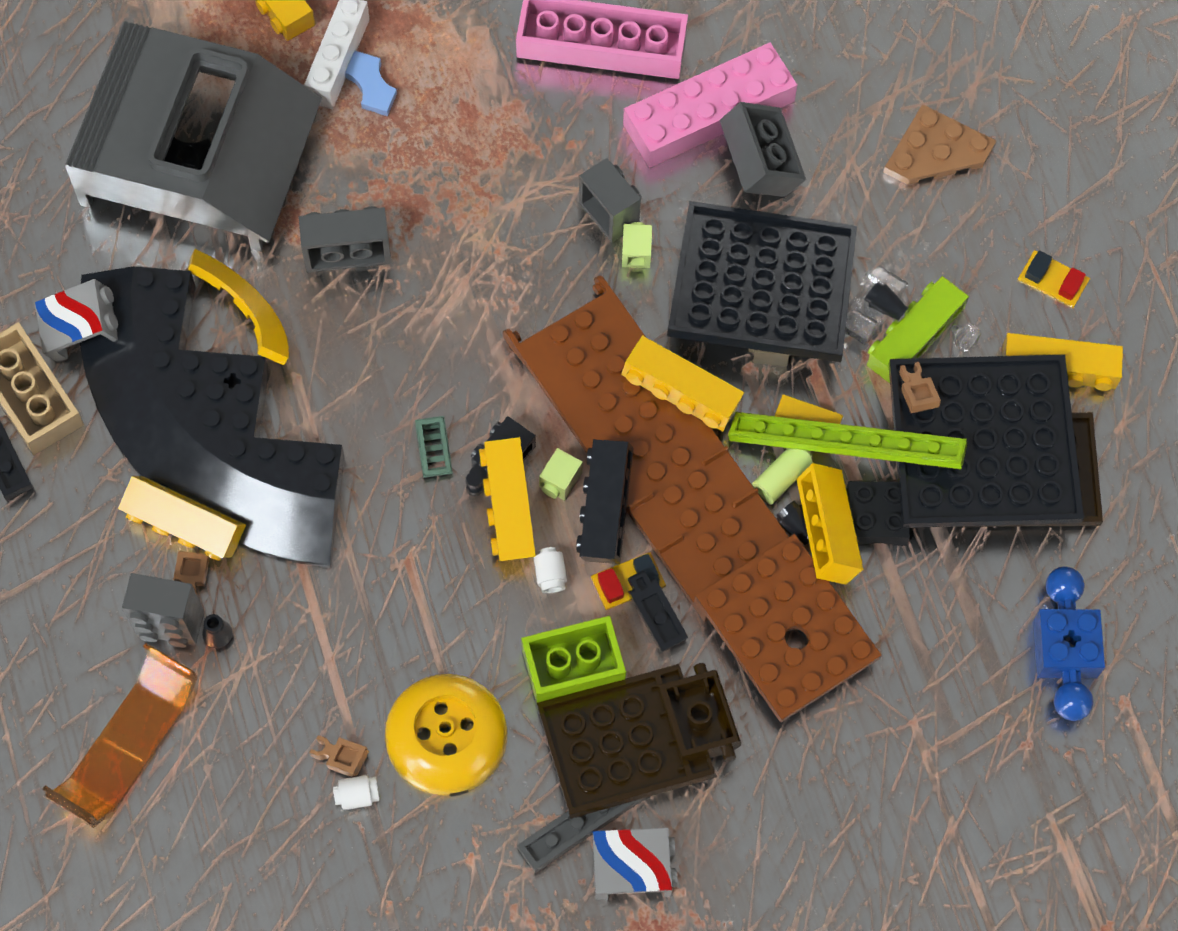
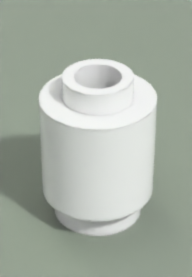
M554 547L540 549L538 551L539 554L533 557L537 584L541 587L542 593L549 594L565 590L567 576L563 553L556 551Z
M368 775L339 779V786L333 787L335 804H342L343 810L372 806V802L380 801L376 776L368 778Z

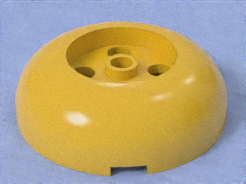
M458 674L432 675L410 685L394 702L385 726L386 749L395 770L406 782L415 788L436 795H450V793L469 791L485 782L501 763L508 739L506 718L495 696L479 682ZM446 705L448 710L445 714L439 715L435 712V707ZM463 720H466L467 722H473L474 726L471 730L465 731L460 727V724ZM451 727L448 733L440 731L441 728ZM424 728L431 732L427 740H421L418 737V733L422 732ZM454 745L457 748L456 753L452 755H445L443 752L444 747Z

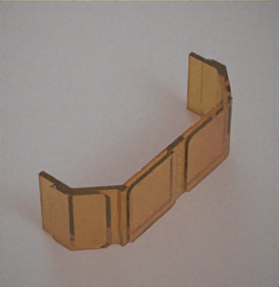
M146 643L143 648L147 656L137 683L73 774L54 790L46 785L43 787V791L46 793L44 797L92 828L102 822L110 812H114L116 807L122 802L144 770L145 765L180 718L198 678L194 671Z

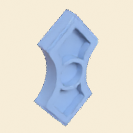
M354 51L345 71V77L360 88L363 94L362 109L388 116L396 98L397 89L388 85L380 75L381 58Z

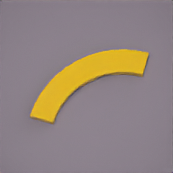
M194 249L187 271H191L193 275L208 282L219 291L224 289L234 297L233 303L243 312L247 319L251 318L255 325L254 332L258 344L257 354L284 365L289 355L288 339L280 319L269 303L235 271L213 257Z

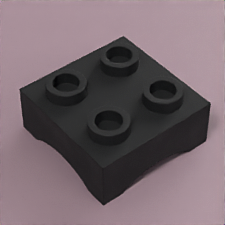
M848 481L846 492L858 545L884 543L907 546L910 533L909 528H902L899 482Z

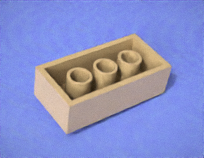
M18 322L0 333V405L34 456L84 426L79 412L20 323Z

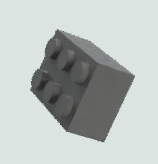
M740 102L719 120L744 192L786 197L806 180L781 108Z
M370 206L363 210L354 211L340 209L334 213L321 214L311 212L304 216H298L301 249L307 273L391 264L385 207Z
M131 573L122 609L135 633L139 635V638L148 642H157V639L167 640L169 644L182 648L186 647L187 644L196 646L204 610L192 584Z

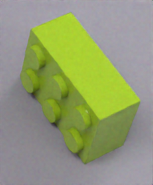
M610 616L521 638L522 652L536 704L626 679V670Z

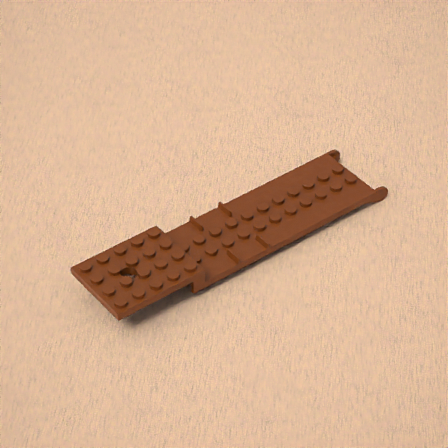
M598 275L594 278L595 284L592 287L597 295L601 294V296L522 341L517 331L512 332L510 329L504 330L503 336L512 351L528 368L586 453L588 448H592L593 439L629 442L634 448L626 511L703 622L707 620L711 622L781 723L879 660L882 655L830 582L816 578L813 558L795 534L790 537L787 535L759 496L758 489H754L729 454L727 445L724 447L712 428L708 427L703 420L692 414L683 413L676 405L655 397L651 391L640 385L637 386L630 383L626 377L621 375L627 358L641 336L645 335L606 280L601 275ZM790 630H800L807 636L808 644L802 649L791 648L785 641V634Z

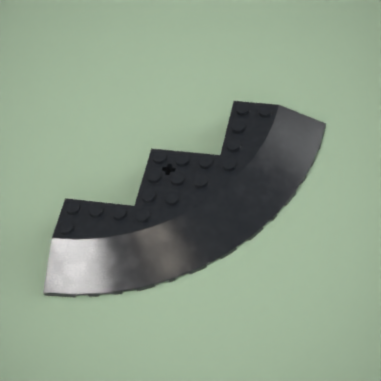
M133 266L82 274L81 284L96 279L109 287L114 296L112 306L118 321V328H116L118 340L113 342L100 334L79 343L85 375L97 410L113 441L123 452L133 469L140 476H144L246 524L238 543L239 546L263 552L265 555L274 558L281 557L292 560V563L331 568L345 461L342 445L260 438L269 376L266 358L263 356L186 350L196 287L191 271Z

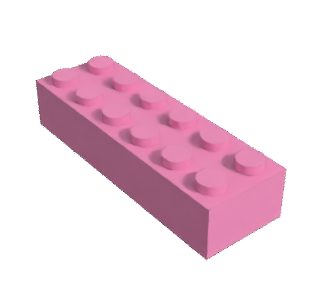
M523 0L516 37V58L679 79L688 15L581 0Z
M771 42L624 108L623 126L647 166L651 168L723 135L724 132L719 120L740 102L779 108L795 102L797 83Z

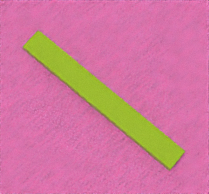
M735 412L728 434L729 441L955 469H962L967 449V439L743 412Z

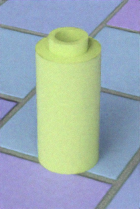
M787 448L752 483L754 489H758V494L764 502L772 505L797 481L796 479L813 463L811 451Z

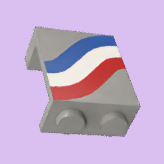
M92 279L35 302L42 354L59 363L68 359L67 347L100 334L113 342L118 340L116 330L118 328V321L113 312L112 303L114 296L110 288L96 279Z
M668 828L593 831L595 900H608V894L664 892V897H671L672 887H677V870L670 867V856H675L674 837H669Z

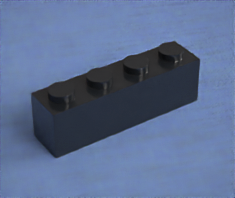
M593 439L592 448H588L587 465H590L589 477H585L583 483V492L587 494L586 504L580 510V523L583 524L582 535H578L576 542V551L580 553L579 557L586 562L620 564L634 449L629 442Z

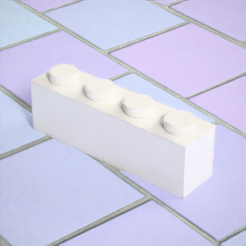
M338 1L304 83V86L322 97L321 107L333 110L346 79L345 71L354 51H357L370 20L367 1Z

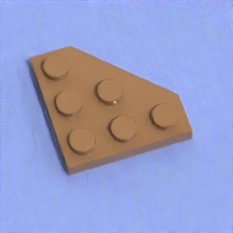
M922 104L885 165L883 173L910 185L918 183L920 179L933 176L934 178L956 174L958 170L982 168L994 149L996 140Z

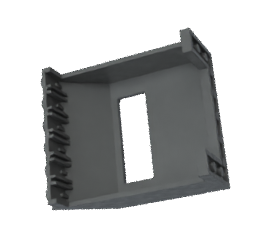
M124 21L65 167L79 204L91 208L94 198L98 197L248 236L251 249L262 252L265 242L269 243L322 97L259 54ZM201 72L233 80L235 83L202 169L196 170L165 162L164 160L198 73Z

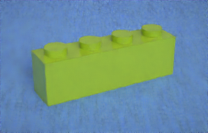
M941 276L936 283L931 281L921 294L923 297L918 302L912 301L908 305L900 322L895 320L886 331L887 336L882 341L876 340L867 352L869 354L867 366L888 383H890L888 365L890 359L920 358L965 309L969 296L945 277Z

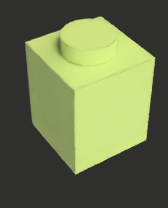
M641 222L624 224L622 267L650 268L652 225H645Z
M557 448L539 476V487L542 488V492L551 498L556 499L558 497L565 501L583 473V462Z

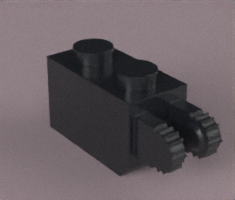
M509 416L502 423L497 422L489 433L490 437L487 440L495 441L520 437L523 462L536 447V435ZM482 443L477 445L472 452V469L467 474V477H465V483H467L466 490L469 495L476 496L484 491L483 479L488 478L487 466L481 467L479 449H484Z

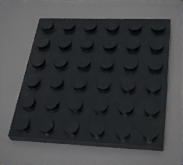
M689 201L667 337L841 362L857 226Z
M1065 354L889 360L894 430L967 439V449L962 469L897 462L902 528L1082 523L1084 515ZM919 362L922 368V379L931 377L941 401L938 408L911 413L901 391L902 384L905 382L902 380L899 371L900 366L905 365L909 373H915L913 370L914 364Z

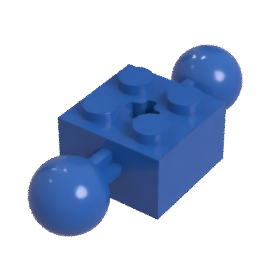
M1063 566L1054 569L1046 580L1047 594L1057 603L1058 609H1040L1033 620L1037 678H1063V685L1058 688L1054 696V707L1062 718L1069 721H1079L1090 714L1094 704L1093 695L1085 685L1081 684V678L1097 679L1105 668L1101 610L1076 609L1075 602L1081 598L1084 592V579L1076 569Z

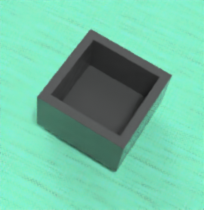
M606 158L579 175V203L612 243L623 236L624 224L639 222L641 194L634 185L630 186L623 171L618 165H613Z

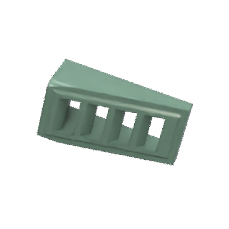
M444 416L415 420L423 478L453 474ZM439 428V433L423 435V430ZM441 439V444L425 446L424 441ZM443 450V455L426 456V452ZM445 462V467L428 469V463Z

